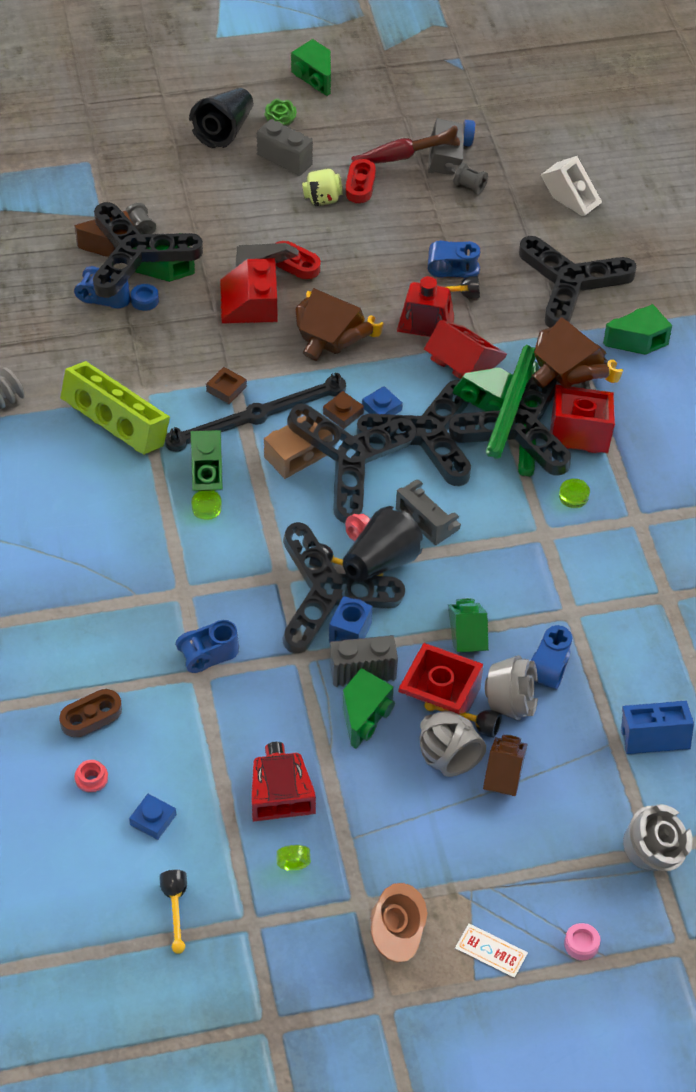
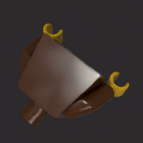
M315 288L312 291H307L306 298L295 308L297 327L302 338L308 342L303 350V354L314 361H318L324 349L338 354L343 348H347L367 336H380L384 322L375 324V317L372 315L368 317L367 322H364L365 318L361 308Z
M563 317L553 327L539 332L534 355L541 368L531 378L540 388L544 389L553 379L564 388L593 379L605 378L611 383L619 382L623 369H616L617 362L609 360L607 365L604 364L605 360L600 347Z

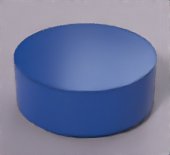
M465 119L463 123L464 146L470 147L474 139L475 122Z
M150 284L135 286L131 291L133 307L142 311L155 308L159 303L157 288Z

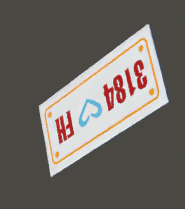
M468 924L455 949L514 978L528 952L471 924Z

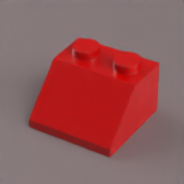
M275 258L247 259L220 279L222 324L278 322Z
M444 320L439 321L424 347V350L432 355L430 359L442 367H445L447 364L454 369L452 374L459 379L465 373L492 369L504 360L507 353L467 327Z
M556 385L550 432L567 449L586 450L590 453H609L615 426L614 392L577 387L564 388L562 385Z
M423 643L400 684L398 692L454 713L462 714L470 710L481 688L484 664Z

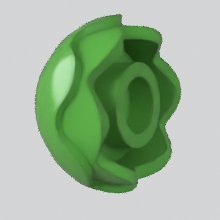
M274 99L271 103L267 104L264 116L267 121L274 119V121L282 123L283 126H288L296 118L297 110L289 100Z

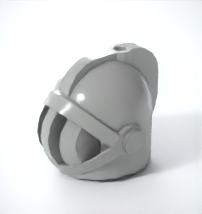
M445 710L425 716L420 723L421 734L419 738L422 755L428 765L440 770L444 776L452 777L469 771L482 760L486 753V744L474 730L471 721L457 713Z

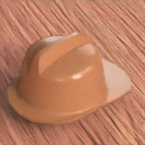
M395 883L385 888L371 913V936L374 945L385 958L397 963L406 962L415 955L426 924V902L421 893L413 886L405 883Z

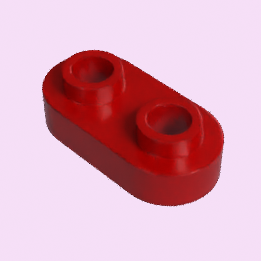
M358 159L350 164L345 188V195L349 201L364 203L372 197L376 177V166L372 161Z
M290 241L276 242L287 243L299 250L298 256L276 263L277 267L301 279H313L319 275L321 260L318 255Z

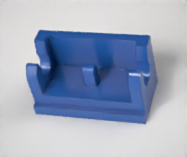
M687 701L622 706L621 734L626 735V754L691 749L694 721Z

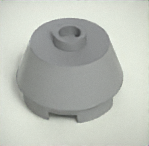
M517 655L491 665L488 678L485 680V695L488 697L491 710L516 720L535 714L538 698H533L534 682H538V676L534 661L522 659L521 656Z
M658 804L643 807L634 814L623 837L624 850L634 865L644 870L671 871L678 868L684 862L686 856L691 852L693 839L690 828L686 830L682 821L676 816L679 814L677 810L667 805Z

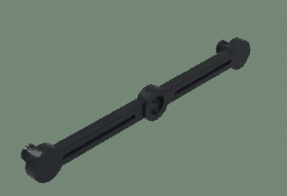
M332 373L323 384L265 404L252 403L244 411L183 432L177 427H174V431L171 428L170 432L166 434L165 446L168 450L174 452L183 450L187 444L191 443V431L221 430V432L247 423L254 425L262 424L267 420V416L288 410L295 405L305 404L328 395L336 397L342 391H346V381L339 373ZM253 412H260V414L255 415Z

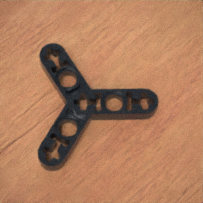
M100 203L94 209L96 225L116 248L93 277L94 292L100 297L108 298L116 295L142 262L193 261L199 259L203 254V241L199 235L193 233L141 234L114 203ZM120 229L128 231L127 233L122 235L114 233L116 230ZM160 245L169 246L167 250L156 249ZM124 263L128 265L123 269H117L113 267L115 264Z
M526 236L520 242V258L555 284L545 313V324L549 328L553 327L561 317L570 323L580 291L628 284L635 278L636 263L627 257L575 264L539 237ZM554 261L558 265L551 267L547 266L545 262ZM601 272L604 276L594 277L590 273ZM561 294L569 295L571 299L561 300L557 296ZM557 310L562 311L560 317H556Z
M530 378L523 392L507 440L515 439L549 474L555 476L563 475L569 471L571 454L540 422L554 397L557 381L553 379L540 392L539 386ZM533 400L539 402L540 405L532 408L526 406L525 403ZM500 411L457 414L450 419L449 434L458 443L489 441L493 430L485 428L484 425L490 422L496 423ZM540 438L547 443L542 446H536L531 441Z
M460 380L450 381L422 416L365 414L358 419L357 434L367 431V427L375 428L395 419L405 418L410 420L416 428V436L410 445H420L448 484L462 486L470 479L471 464L447 432L450 419L457 414H461L469 404V402L464 401L459 396L455 397L454 402L452 401L453 395H455L452 391ZM439 409H447L451 412V414L447 416L438 415L436 411ZM425 429H431V433H427ZM407 432L395 433L393 436L390 437V439L392 441V439L398 435H403L405 438ZM378 437L369 438V443L383 444L382 440ZM445 447L451 452L441 455L435 449Z
M306 404L295 405L287 418V424L294 433L335 461L333 511L335 517L343 523L352 514H361L363 510L365 463L406 448L416 436L415 425L405 418L395 419L352 436ZM301 415L307 417L302 423L297 421ZM314 423H317L318 425L313 433L309 431ZM398 428L401 432H407L405 438L403 435H398L392 441L390 439L397 432ZM319 431H330L333 434L334 440L332 442L322 441L319 437ZM369 438H380L384 447L382 449H374L369 444ZM339 439H340V440L343 441V442H342V444L339 446V448H338V450H337V449H335L334 447H336V445H337V443H338V441H339ZM350 449H353L355 453L350 458L346 455V453ZM342 475H353L357 480V485L354 487L346 486L342 481ZM352 495L350 498V508L353 509L351 514L347 513L346 508L343 507L347 501V496Z
M296 522L287 527L283 538L284 546L311 589L285 629L282 638L283 645L289 652L302 653L309 648L334 607L339 605L343 597V589H341L343 584L347 585L345 597L360 599L374 608H395L401 603L405 595V586L401 580L391 576H375L358 582L347 574H339L308 525ZM294 533L298 537L304 536L302 545L299 540H292ZM304 547L305 551L302 554H300L302 548ZM316 557L321 561L322 567L317 570H311L306 566L305 559ZM325 584H331V589H334L332 594H327L326 589H324ZM355 584H361L366 587L368 594L365 597H357L352 593L351 587ZM374 586H377L376 592H378L376 598L373 597L375 589ZM387 587L392 588V592L395 593L394 598H390L388 593L385 592ZM310 606L317 607L321 611L322 616L317 620L309 619L305 615V609ZM301 625H303L306 629L302 640H299L297 643L293 642V635H296Z

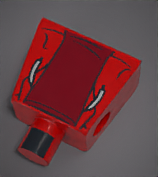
M430 276L423 277L420 283H410L397 332L431 337L440 320L454 323V311L449 288L437 286V280Z
M282 742L268 743L265 746L266 756L257 757L253 762L252 821L316 814V794L301 754H286Z

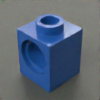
M343 596L329 623V643L331 641L365 638L372 624L373 606L366 604L360 599H351Z

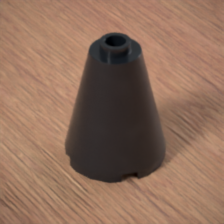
M236 88L199 100L191 108L189 114V122L192 120L194 127L192 129L194 136L209 148L227 147L234 141L253 107L254 102L251 94L244 88Z
M393 506L380 508L373 514L343 558L344 571L350 578L358 582L365 581L408 564L422 553L423 548L420 549V541L423 540V535L417 522L409 513L404 510L398 512L393 510Z

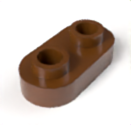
M101 689L65 706L59 715L62 731L70 737H82L117 720L122 713L121 698L113 690ZM104 708H110V710L106 712L101 711ZM74 722H81V724L72 725Z

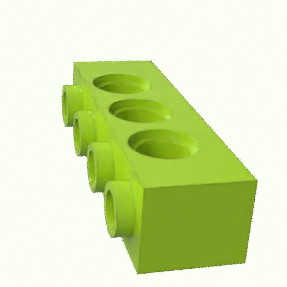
M87 361L65 369L60 399L143 455L164 446L170 416Z

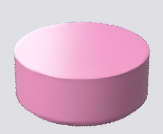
M575 924L566 933L565 949L571 957L577 960H589L599 950L600 935L589 924Z

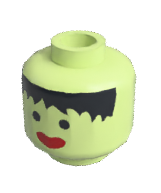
M329 168L311 171L307 176V182L302 183L304 197L310 198L315 206L336 203L339 195H343L340 174H335Z

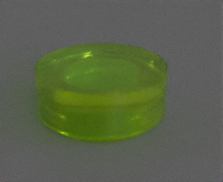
M572 478L561 484L559 498L565 506L580 508L587 504L590 488L586 482Z
M198 491L192 497V512L196 517L209 520L220 514L222 501L217 492Z
M289 845L276 851L277 865L282 869L299 870L306 868L311 863L310 849L306 846Z

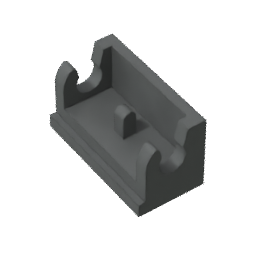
M436 118L431 136L441 134L453 125H456L458 127L457 137L460 140V146L442 144L430 147L428 173L455 174V168L446 167L445 164L461 165L463 161L464 124Z
M415 480L404 488L401 487L397 490L396 510L398 512L404 510L409 513L417 522L422 534L436 546L460 530L461 524L457 521L459 516L455 512L449 515L446 514L420 488L423 483L420 480Z

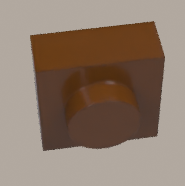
M223 367L206 383V392L230 404L247 387V379Z
M342 391L323 406V414L345 429L364 414V406Z

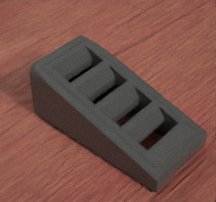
M287 243L239 245L236 252V267L247 259L275 258V263H279L298 256L299 250Z

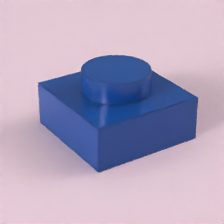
M385 386L362 399V405L369 414L396 415L403 408V402Z
M147 794L130 816L129 822L134 828L159 840L175 818L176 808Z

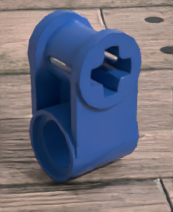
M435 241L429 247L428 272L439 278L477 276L480 272V264L478 263V257L481 253L478 244L470 241ZM468 249L470 250V256H467ZM466 264H469L468 271L466 270Z
M89 266L84 269L81 283H78L74 288V294L79 300L85 303H94L117 309L123 308L130 303L131 297L128 280L116 295L104 298L96 295L94 292L93 277L99 268Z
M218 620L197 630L188 631L178 637L175 644L178 651L183 652L186 658L185 666L191 673L202 672L208 667L231 660L239 652L237 628L229 620Z
M556 625L551 626L545 631L537 652L534 653L531 661L535 662L537 668L538 682L536 683L558 689L570 658V647L573 638L571 632L566 627Z

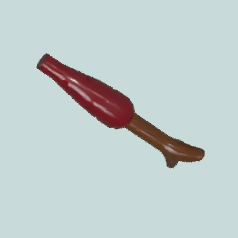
M453 125L441 134L414 141L409 138H400L363 154L353 156L351 159L352 162L358 159H367L374 164L409 159L414 155L415 151L442 144L460 146V140L457 137L458 127Z

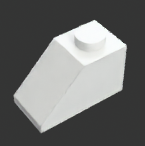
M577 156L559 161L541 174L552 197L581 216L587 215L602 203Z

